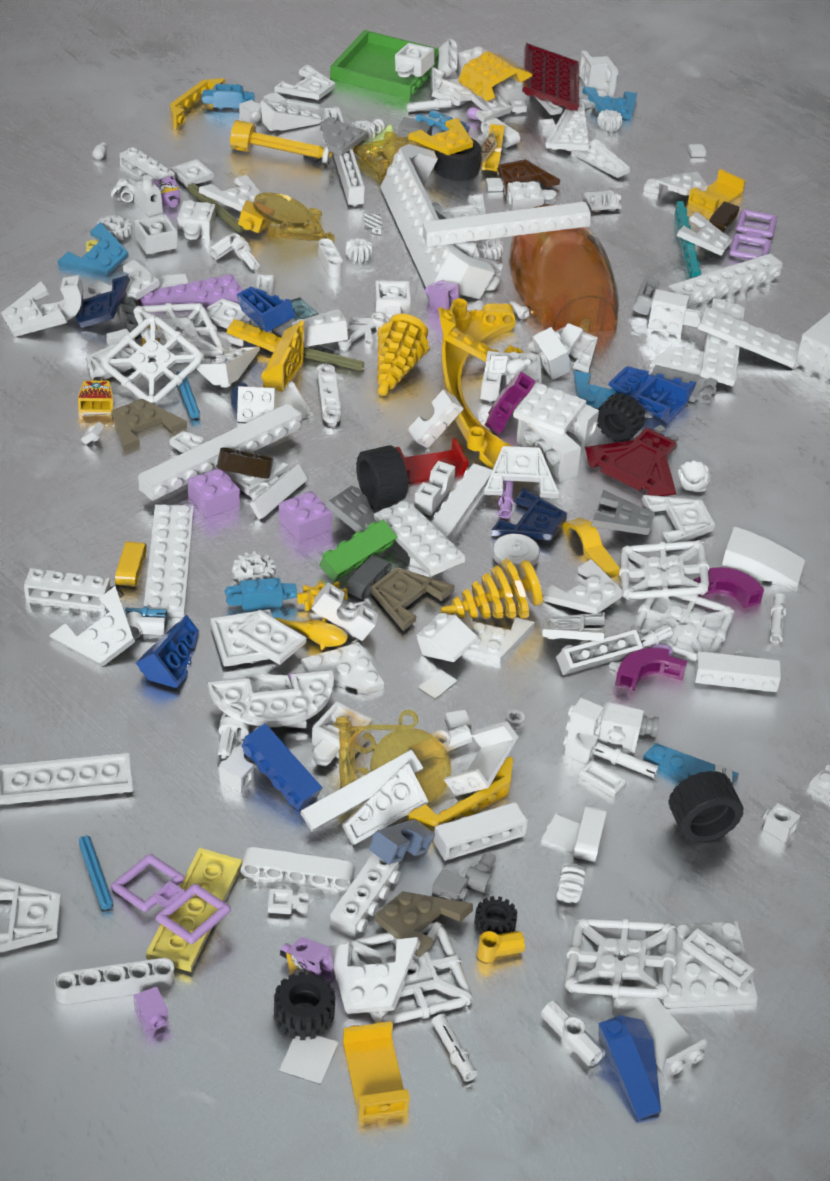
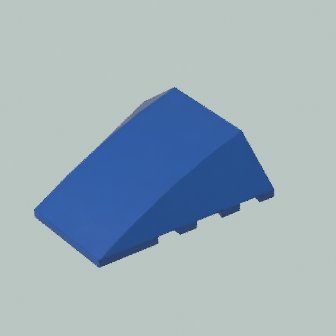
M626 366L609 382V386L619 394L631 395L633 399L638 400L637 403L642 405V410L647 414L669 424L686 407L696 382L690 381L685 383L681 382L682 379L674 377V380L664 378L663 374L650 375L649 371Z

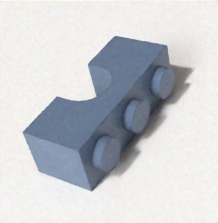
M416 819L377 830L371 838L372 843L369 850L390 865L402 861L406 851L413 856L426 853L435 833Z

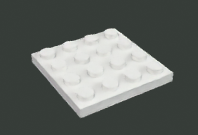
M737 921L672 924L676 927L677 935L675 947L676 965L673 967L671 988L668 996L661 999L665 1008L757 1003L758 997L752 977L739 989L682 948L683 942L698 928L749 965ZM645 931L647 938L657 933L653 931ZM667 940L649 949L652 956H663ZM654 967L657 983L660 984L662 983L663 967Z

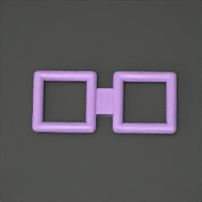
M742 209L736 230L744 232L746 235L738 233L734 235L729 255L748 260L761 256L736 251L739 240L746 243L764 245L762 256L769 254L771 240L761 237H773L777 216ZM745 217L769 220L768 231L743 226Z
M147 854L111 884V889L143 912L149 911L157 903L164 909L156 915L157 922L189 944H194L231 911V907L198 884L191 885L185 891L178 887L184 881V875L153 854ZM151 864L172 879L144 901L125 888L124 885ZM196 894L218 910L191 933L170 919L169 916Z

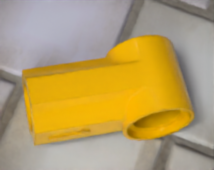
M491 931L484 932L479 939L476 952L477 957L482 962L491 963L496 960L497 956L524 952V936L519 931L498 935Z

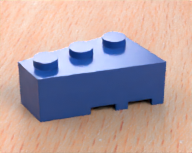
M249 287L236 294L241 311L265 332L271 331L296 317L291 300L279 299V296L275 294L273 296L267 295L266 291L254 287Z

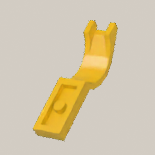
M490 124L488 135L493 130L497 145L486 161L483 162L482 170L497 172L505 126Z
M578 517L564 522L562 526L566 531H570L572 528L578 533L582 541L584 555L588 561L592 559L609 577L619 575L620 567L603 547L596 527H591V521Z

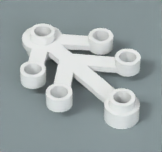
M376 312L372 314L371 318L351 317L349 325H347V333L348 331L355 332L348 335V340L338 341L339 347L341 349H348L354 340L364 334V348H374L371 329L376 327L375 340L378 341L377 331L379 326L382 327L386 323L385 315Z

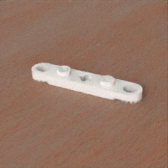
M323 363L317 368L322 417L327 423H337L341 419L335 368L333 365L330 366L327 363L324 365Z

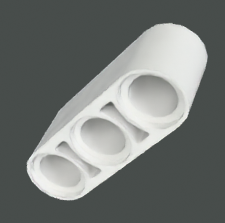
M453 39L447 40L439 47L438 69L445 71V79L457 70L458 46Z
M497 118L481 123V131L487 137L490 124L505 126L502 142L504 148L520 142L519 133Z
M319 240L318 258L330 278H340L342 276L343 260L332 240Z
M585 805L574 850V858L591 862L596 861L607 813L606 809Z

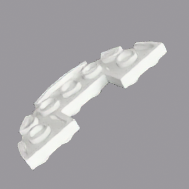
M333 670L291 674L293 689L253 693L250 678L207 682V689L215 705L225 714L238 721L255 726H261L266 723L269 728L291 726L311 718L325 707L333 692L334 674Z

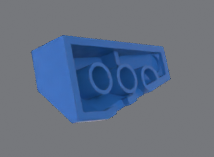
M188 615L179 620L136 662V665L148 680L176 688L187 677V664L191 662L192 657L190 653L195 648L199 630Z
M620 1015L598 1023L599 1040L637 1120L660 1113L661 1103L654 1040L644 1020Z

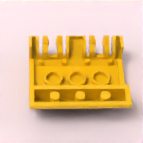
M488 51L483 52L477 58L469 60L463 66L458 81L483 100L490 101L495 98L492 89L494 85L508 77H512L521 83L532 77V73L507 57Z

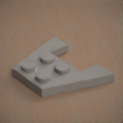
M603 490L599 503L617 509L614 517L595 512L591 527L649 535L655 515L654 512Z

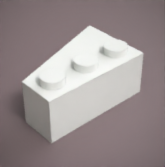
M340 309L292 322L293 326L301 320L305 321L304 347L348 340L346 319Z

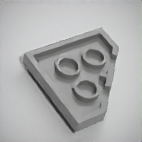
M328 117L320 122V130L323 132V138L328 144V150L338 155H344L366 139L367 132L349 126L347 123L337 121L335 118Z
M353 485L330 499L325 507L356 532L367 530V527L376 521L367 497L362 494L359 488Z

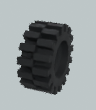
M490 896V901L484 898L483 903L480 901L478 907H476L474 919L476 931H479V935L487 931L494 932L497 935L514 932L518 916L517 909H514L515 905L513 903L509 905L510 900L508 899L502 901L500 896H498V900H495L494 896ZM490 915H498L501 916L504 919V921L493 922L489 920L487 917Z

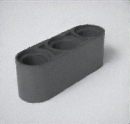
M124 296L119 305V317L124 329L131 332L138 326L134 315V309L137 306L133 298ZM140 333L138 336H136L134 339L140 338V337H141V333Z
M373 554L348 579L345 586L347 593L362 600L366 599L371 594V586L391 571L392 562Z

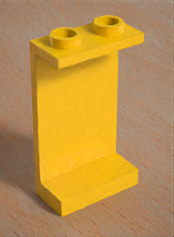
M719 169L717 181L709 185L707 191L703 192L695 187L690 189L688 203L714 214L724 201L731 203L744 193L746 180Z
M392 1021L376 1022L362 1026L353 1025L343 1028L342 1043L359 1119L409 1111L410 1096L408 1089L403 1087L392 1040Z

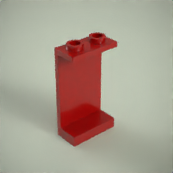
M456 438L452 439L451 450L409 457H404L400 447H395L404 460L408 484L429 481L431 470L438 461L455 466L454 477L464 476L466 468L469 467L468 458L464 456L462 446L458 444Z

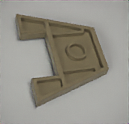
M144 399L136 400L111 410V417L123 451L140 445V440L135 433L163 423L171 432L187 427L186 420Z
M396 567L371 586V593L404 631L417 618L416 615L405 609L408 605L425 592L442 601L454 592L455 585Z
M402 891L375 914V922L396 939L418 937L420 947L418 950L416 949L415 955L420 958L433 945V938L420 932L441 914L461 922L473 911V903Z

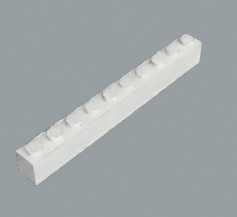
M339 107L324 108V120L332 117L344 123ZM350 149L342 156L333 153L348 205L364 204L365 187L353 149Z
M585 201L423 222V237L426 246L430 247L590 226V210Z
M288 403L138 474L139 490L152 501L188 484L189 478L218 469L216 465L220 448L226 447L254 452L301 429L302 414Z

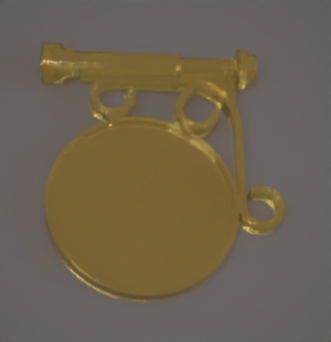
M385 132L383 140L361 146L357 144L352 148L354 154H357L365 164L377 173L378 178L382 182L387 174L388 167L393 162L394 155L400 147L412 144L435 153L434 149L408 139L409 137L397 138V134L394 132ZM382 155L383 159L378 161L376 158Z
M265 192L255 196L253 201L254 210L267 221L280 225V228L276 226L269 228L270 239L287 238L306 241L330 239L334 243V234L331 232L325 233L318 221L323 214L319 209L309 208L308 210L299 201L278 193Z
M409 709L402 711L399 715V725L352 726L347 716L337 717L334 722V727L339 728L340 789L356 781L354 749L363 754L373 751L370 771L363 767L356 770V773H364L365 775L412 750L423 766L422 771L416 773L415 776L429 802L426 804L428 805L439 798L447 787L444 779L451 776L450 758L447 750L436 737L426 731L415 728L418 723V715ZM403 716H411L414 720V723L411 725H402ZM395 730L383 737L378 744H376L375 738L371 734L364 733L363 738L371 742V747L363 748L355 742L356 737L364 731Z

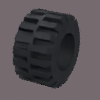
M615 393L598 408L597 426L601 429V433L605 434L608 439L611 438L612 441H629L644 426L646 417H644L645 411L642 410V405L638 404V400L633 399L631 395L626 396L625 393Z
M298 972V975L291 974L288 980L284 978L281 981V985L276 987V993H274V1020H276L277 1027H281V1032L284 1034L290 1033L291 1038L295 1039L296 1036H299L300 1040H305V1037L315 1039L317 1034L322 1036L325 1034V1029H330L331 1022L334 1021L336 996L334 988H331V983L328 980L323 981V976L318 975L316 977L312 972H309V974ZM298 1003H310L314 1005V1007L309 1009H301L294 1005Z

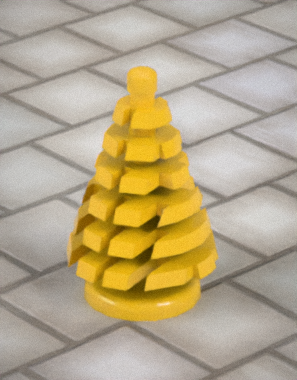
M392 315L388 323H384L382 327L379 326L377 383L379 388L377 393L380 396H386L388 391L393 389L430 350V346H428L429 341L427 340V326L420 319L412 315Z
M505 558L501 562V568L496 565L491 569L492 575L486 573L482 576V585L478 581L472 583L473 596L467 588L462 592L463 601L456 596L452 599V605L441 607L440 611L449 615L456 614L458 618H465L464 611H467L470 618H477V609L483 619L490 618V613L494 617L501 619L504 614L507 618H516V614L520 618L529 617V607L525 598L526 595L534 606L543 604V596L539 580L531 563L528 560L519 563V578L516 567L512 564L511 560Z

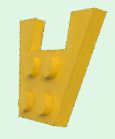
M458 118L445 121V127L449 129L447 131L429 136L423 130L409 133L408 138L446 155L473 147L472 139Z

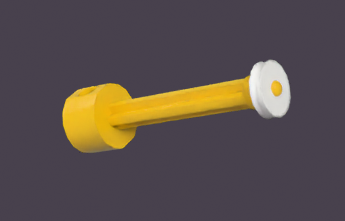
M235 120L231 130V149L250 152L253 145L318 159L322 158V164L326 163L327 166L331 161L332 152L328 150L327 143L325 148H323L322 146L256 133L255 123Z

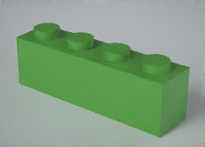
M384 519L378 523L375 521L367 527V530L355 533L351 540L342 541L335 550L329 549L322 555L319 565L334 583L363 565L373 554L379 555L393 546L397 536Z

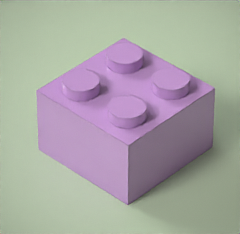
M215 469L188 479V497L205 518L240 507V489L224 470Z
M313 491L279 503V521L298 542L332 529V512L325 507V504Z

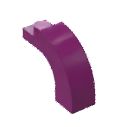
M522 371L515 375L493 403L484 425L498 435L502 433L513 410L531 391L535 380Z
M724 567L709 568L708 592L704 595L715 592L726 593L736 598L743 608L761 604L764 588L753 577L736 569ZM698 577L693 579V581L700 583L701 579Z
M645 648L634 651L621 662L615 686L635 691L639 680L650 674H660L683 681L687 661L668 656L670 650L662 648Z

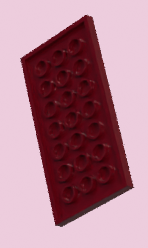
M526 43L524 47L523 68L532 73V77L522 82V92L528 96H536L542 101H550L556 106L561 105L568 110L577 111L579 107V61Z

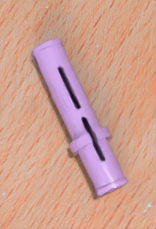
M503 481V494L499 498V515L504 519L511 516V508L514 504L512 498L514 481Z

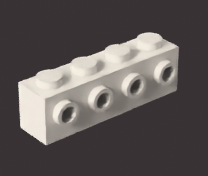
M135 147L119 153L120 167L143 181V176L145 175L152 176V181L173 176L175 179V172Z
M30 568L24 583L25 599L105 609L106 607L100 602L99 598L110 590V578Z
M636 629L628 632L623 630L614 636L609 637V635H605L604 641L591 642V640H587L578 646H566L561 649L562 652L556 658L564 676L610 663L611 661L624 659L632 652L643 649Z
M698 651L695 663V683L777 692L781 679L780 660Z
M516 802L504 804L498 808L482 811L472 816L462 817L459 820L436 826L433 842L444 861L523 837L526 835L528 821Z
M372 853L331 912L330 929L354 940L359 932H364L369 917L376 914L380 901L387 898L392 883H397L400 877V871H398L399 862L389 865Z

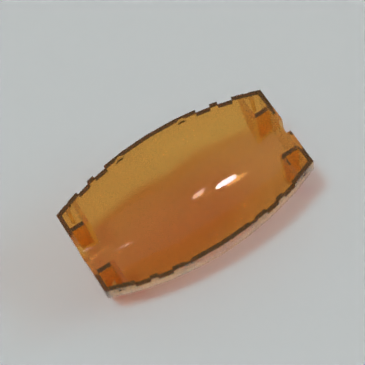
M544 204V205L536 206V207H534V208H537V207H545V206H553V205H552V204ZM588 226L512 236L509 261L514 286L524 305L532 310L534 318L538 317L540 319V324L545 329L552 327L555 332L566 327L568 323L580 328L581 321L586 318L590 320L589 332L617 329L619 293L616 279L602 243Z

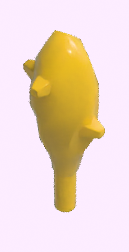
M275 617L279 622L319 644L321 650H324L326 647L340 646L348 638L341 628L327 623L326 618H323L321 621H289Z

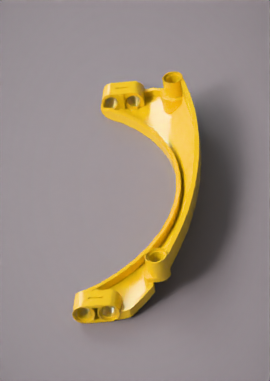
M458 298L453 300L450 310L455 315V327L478 342L487 343L491 339L511 331L516 324L514 308L510 304L490 303L484 305L482 310L467 311V301ZM442 338L441 369L444 389L454 395L463 407L462 412L455 418V421L467 441L468 449L480 451L479 459L493 470L502 447L514 446L491 433L473 415L464 399L461 388L462 372L472 354Z

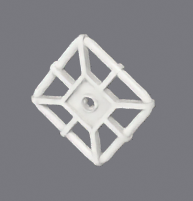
M165 303V305L137 306L134 309L138 325L150 317L151 314L149 313L165 312L168 319L162 320L176 331H180L183 337L194 346L206 350L201 351L204 354V358L216 357L225 353L223 344L217 334V328L212 323L201 303ZM193 310L187 318H176L173 311ZM199 313L206 327L195 328L193 320ZM156 324L159 329L156 330V338H163L166 344L172 339V336ZM145 328L141 332V336L146 340V343L150 340L149 328ZM199 335H211L215 346L200 339ZM179 342L173 347V348L182 347V349H183V351H184V352L172 353V354H174L175 356H176V355H193L192 352H190L187 348H185V347H184L181 343H179Z
M150 315L128 335L125 334L122 337L123 339L101 359V365L121 382L125 389L128 388L140 399L155 404L164 398L174 387L183 383L182 380L204 360V354L184 338L180 331L173 329L161 318ZM151 324L150 340L140 347L133 339ZM156 324L172 336V339L164 346L156 340ZM179 342L192 352L193 355L175 356L169 350ZM126 345L137 351L130 358L112 359ZM155 358L156 362L149 363V359ZM191 362L178 375L173 374L169 370L176 363ZM131 366L136 371L131 376L125 377L114 367ZM162 375H166L171 381L155 395V382ZM141 376L149 381V396L133 384Z
M697 540L673 543L661 541L659 544L626 545L622 548L621 568L619 569L623 597L631 600L660 597L668 599V597L704 595L708 592V571L710 568L707 562L704 543ZM688 549L679 556L671 555L666 557V551ZM661 551V557L646 558L638 554L641 552ZM699 554L698 564L684 565L686 561ZM628 558L643 565L644 568L630 569ZM700 573L701 582L697 583L685 577L684 574ZM645 577L643 581L629 588V578ZM683 585L687 588L668 589V586ZM663 586L661 590L644 591L649 587Z
M663 586L653 587L652 590H661ZM699 594L674 596L689 601L686 609L673 605L669 598L663 599V597H660V601L666 608L665 614L650 609L655 598H646L644 604L639 607L638 615L630 631L636 629L639 638L647 635L649 631H655L668 625L673 631V635L668 637L671 640L668 643L660 641L659 644L669 645L672 648L673 654L695 662L698 651L705 652L697 640L698 637L702 636L714 640L708 652L717 653L721 642H724L726 639V632L734 614L731 607L699 597ZM695 604L719 612L703 615L692 610ZM645 617L660 622L658 626L639 629ZM723 620L717 631L704 628V625L707 623ZM679 641L691 645L695 653L675 646L676 642Z
M582 917L577 920L573 930L571 947L567 951L568 964L565 975V988L570 993L612 995L613 998L626 996L664 999L668 996L671 988L673 967L676 965L675 947L677 935L674 925L661 922L630 921L629 918L613 920L585 919ZM593 928L622 929L621 939L604 938ZM629 930L657 932L645 940H628ZM582 933L599 946L598 952L580 950ZM667 940L663 956L647 955V950ZM577 962L596 963L594 969L575 978ZM645 966L663 967L662 983L658 984L644 972ZM598 978L615 979L613 986L589 984ZM622 979L640 981L647 988L621 986Z
M437 921L430 923L420 933H428L427 936L433 938V940L439 936L447 957L431 961L428 951L420 958L414 954V962L410 971L415 972L413 974H406L404 979L405 985L400 997L414 994L419 1008L387 1015L389 1011L369 1012L375 1023L392 1021V1024L420 1017L426 1019L432 1014L470 1005L473 997L461 967L462 961L456 955L450 938L441 923ZM386 932L350 941L349 944L352 947L351 965H362L358 954L379 964L395 962L396 951L383 954L367 946L392 941L396 947L397 939ZM448 967L452 969L460 988L440 980L436 970ZM437 989L457 999L427 1006L422 992Z

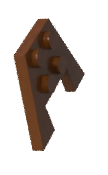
M526 159L498 165V172L502 179L505 196H507L508 183L540 180L546 188L560 185L559 178Z

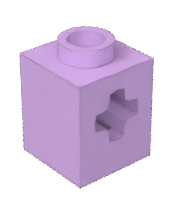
M157 986L134 995V1009L145 1032L159 1029L163 1025L168 1024V1008Z

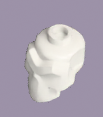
M127 178L120 179L111 191L112 199L133 202L135 184L137 182Z

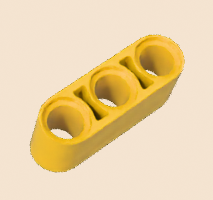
M125 542L116 570V585L137 586L146 557V543Z

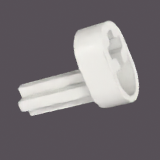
M243 237L235 238L232 242L234 252L240 259L246 262L251 270L257 271V267L260 265L252 256L248 243Z
M232 717L223 718L219 726L221 738L218 755H222L224 759H226V756H230L233 739H245L247 734H249L250 724L238 721Z

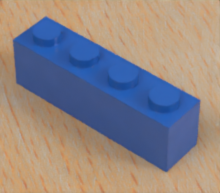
M266 723L245 737L241 745L245 755L257 764L260 772L271 780L272 785L277 790H280L286 797L287 802L294 806L297 811L318 797L323 787Z

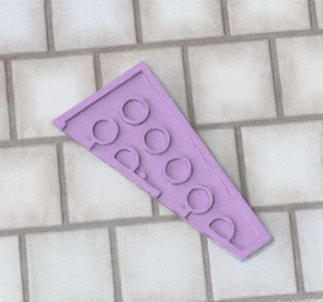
M230 274L153 290L138 299L141 306L165 305V303H201L204 308H207L221 299L239 304L236 294L243 291L234 276Z

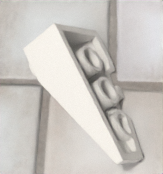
M261 100L262 120L267 129L271 131H283L320 124L324 120L320 114L303 109L299 112V110L289 105L285 108L279 106L280 103Z
M243 347L230 351L229 354L218 355L212 361L211 359L203 360L196 369L213 385L229 387L231 383L239 379L260 351V347Z

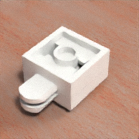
M408 43L395 54V70L398 71V76L409 77L411 74L420 77L434 65V48Z
M539 182L508 183L506 199L510 211L543 207V205L555 204L556 192L554 190H541Z
M191 200L183 201L177 217L178 235H184L185 238L190 240L198 239V237L210 238L215 223V204Z
M375 280V313H383L387 323L392 315H410L409 281Z
M656 289L648 328L681 335L684 325L699 326L702 313L701 311L687 308L689 296Z
M587 404L566 431V434L579 444L582 449L595 439L599 410Z
M336 701L312 727V745L315 746L313 753L314 761L319 765L327 766L337 757L348 763L371 738L372 719Z
M602 701L601 706L604 707L602 722L595 732V735L599 737L598 742L614 749L620 748L621 752L634 756L644 710Z

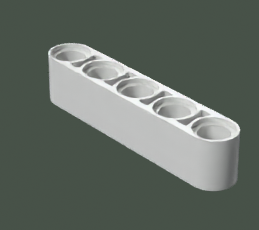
M250 847L245 850L240 871L249 878L335 891H347L353 882L355 866L346 860Z
M159 958L62 972L54 979L55 997L59 1003L68 1005L135 995L156 986L159 991L168 990L175 983L174 964L170 959Z

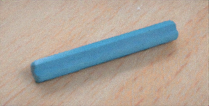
M185 377L182 380L183 383L179 385L190 417L192 419L199 418L200 411L188 378Z
M88 835L81 836L79 838V846L101 909H111L114 906L113 899L91 837Z

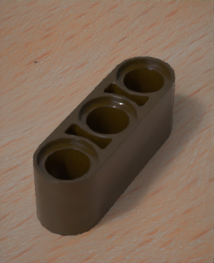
M724 201L711 216L709 222L724 233L736 219L739 206Z
M222 447L219 451L216 467L224 471L268 479L271 475L274 459L266 455Z

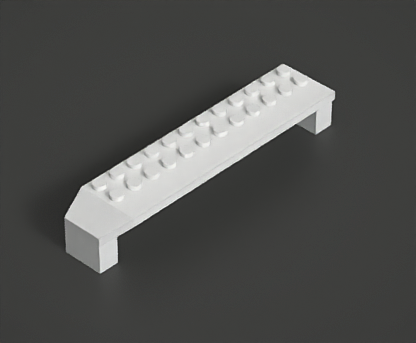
M412 144L400 147L394 155L391 166L387 169V174L380 188L425 287L443 280L458 284L459 294L480 299L495 273L491 264L470 258L452 244L427 247L423 237V222L439 220L423 187L438 160L434 151Z

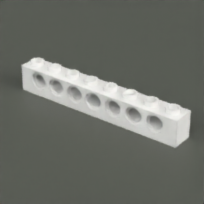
M770 253L669 285L667 291L689 296L688 306L780 277L783 263Z

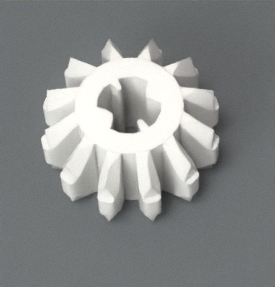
M612 109L601 111L597 118L598 127L612 132L619 130L622 125L621 113L612 111Z
M361 120L352 124V127L367 132L366 139L362 142H371V140L375 139L376 128L373 122Z
M356 237L355 239H350L345 246L346 257L350 261L354 260L355 262L360 261L362 263L363 261H368L373 253L372 243L368 239L364 240L363 238L358 239Z
M565 863L561 867L557 886V898L568 903H577L580 900L585 876L584 867L573 863Z

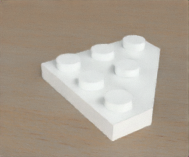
M359 642L302 659V666L308 673L333 670L334 686L344 689L351 687L364 695L384 689L383 680Z

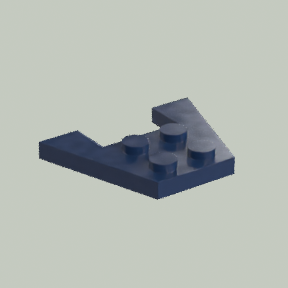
M128 275L113 279L112 291L86 299L82 297L80 309L75 315L81 328L114 318L130 282Z
M523 488L516 497L515 504L527 507L528 510L517 524L498 520L491 529V536L501 537L507 534H521L531 539L552 540L567 520V513Z

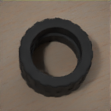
M472 139V148L451 155L435 150V155L438 159L434 166L435 171L440 176L451 180L463 181L475 177L480 170V144L475 139Z
M387 445L359 453L356 462L357 479L362 494L367 497L369 504L377 507L404 500L408 493V475L404 460L398 450L392 445Z
M718 771L699 772L689 776L673 789L668 800L669 808L682 835L688 840L695 842H707L728 834L739 824L744 814V807L727 775Z

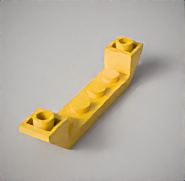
M224 78L202 80L170 103V119L173 127L177 129L185 123V111L201 100L203 90H213L216 84H225Z
M439 307L438 311L444 340L485 362L488 351L499 352L487 347L483 342L474 340L470 335L460 332L455 327L454 313L449 309ZM511 345L503 352L524 353L520 348H515Z
M510 756L505 759L489 788L474 792L473 795L458 801L447 810H442L438 815L426 804L415 808L408 814V821L416 819L434 832L435 827L440 824L478 814L509 796L513 758Z

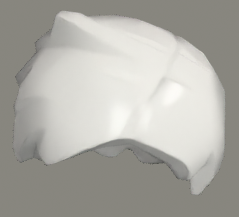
M694 460L691 463L686 461L684 464H681L679 468V482L685 490L692 492L705 491L711 478L708 467L702 462Z

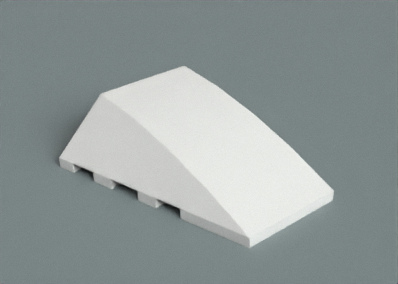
M734 526L721 567L744 572L753 577L758 583L771 581L774 585L798 587L805 559L769 539Z

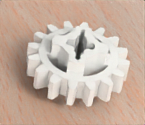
M111 215L105 216V219L100 218V221H97V225L101 222L117 240H123V237L128 238V234H131L132 223H130V220H126V217L121 218L120 215L117 217Z
M253 551L252 555L245 552L244 557L239 555L238 560H234L233 574L234 579H238V583L245 580L274 578L276 573L274 560H270L269 555L264 557L262 552L256 554Z

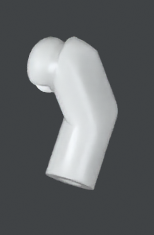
M497 276L491 278L485 291H494L500 283Z

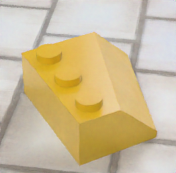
M301 320L284 331L266 369L262 372L263 387L275 388V390L283 392L302 367L304 360L305 321Z

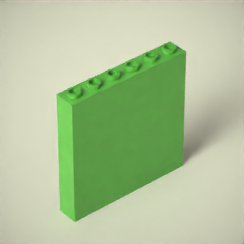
M364 30L330 66V79L410 100L418 89L422 87L423 83L427 81L429 76H431V68L420 77L412 74L409 77L398 76V71L395 70V54L408 43L426 47L431 46ZM431 47L434 48V65L432 67L437 69L439 48Z

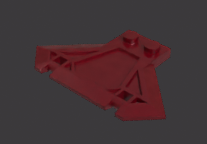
M646 427L632 441L585 447L590 467L595 468L599 466L601 467L600 472L639 492L643 489L647 490L646 495H676L667 457L676 448L677 442Z

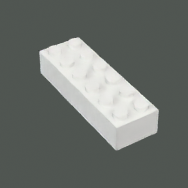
M475 47L459 52L457 56V70L461 72L463 66L469 60L477 58L487 51L482 47ZM508 77L492 87L493 92L497 93L508 104L510 100L524 99L526 101L530 99V96L522 92V82L519 83L512 77Z

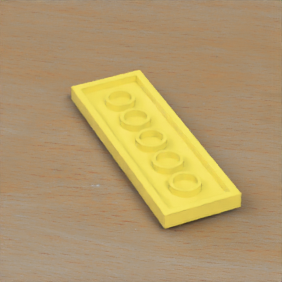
M199 848L180 888L185 891L191 885L198 884L225 902L241 869L242 860ZM195 894L170 915L169 918L192 933L218 909ZM160 924L146 952V959L167 958L173 962L175 968L191 972L211 929L194 944H189Z

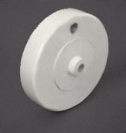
M507 534L498 538L493 545V558L500 566L505 558L511 560L517 571H519V563L524 560H528L532 566L538 562L539 546L533 539L525 535Z

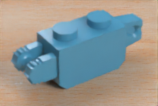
M216 84L213 90H203L201 100L204 103L213 104V107L239 109L240 103L249 100L255 101V94L243 91V87L238 84Z
M280 578L240 581V585L228 586L224 590L227 604L230 606L242 605V609L246 612L279 609L283 606V600L297 598L296 583H281Z

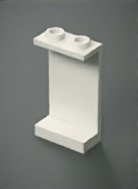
M508 721L476 729L473 732L472 737L481 749L466 772L448 776L444 779L455 796L489 788L518 739V735Z
M644 984L639 986V988H647ZM619 996V998L615 999L612 1014L615 1017L623 1015L644 1020L654 1040L656 1067L664 1077L672 1073L678 1074L685 1066L692 1062L694 1064L698 1063L704 1057L707 1045L706 1040L703 1039L695 1043L658 998Z

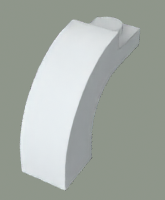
M80 275L62 279L60 289L64 299L56 303L39 305V310L43 316L59 309L65 320L68 321L77 314L84 292Z

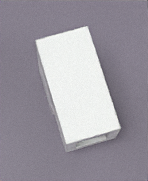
M127 329L106 334L107 344L109 346L118 344L123 339L122 337L130 332Z

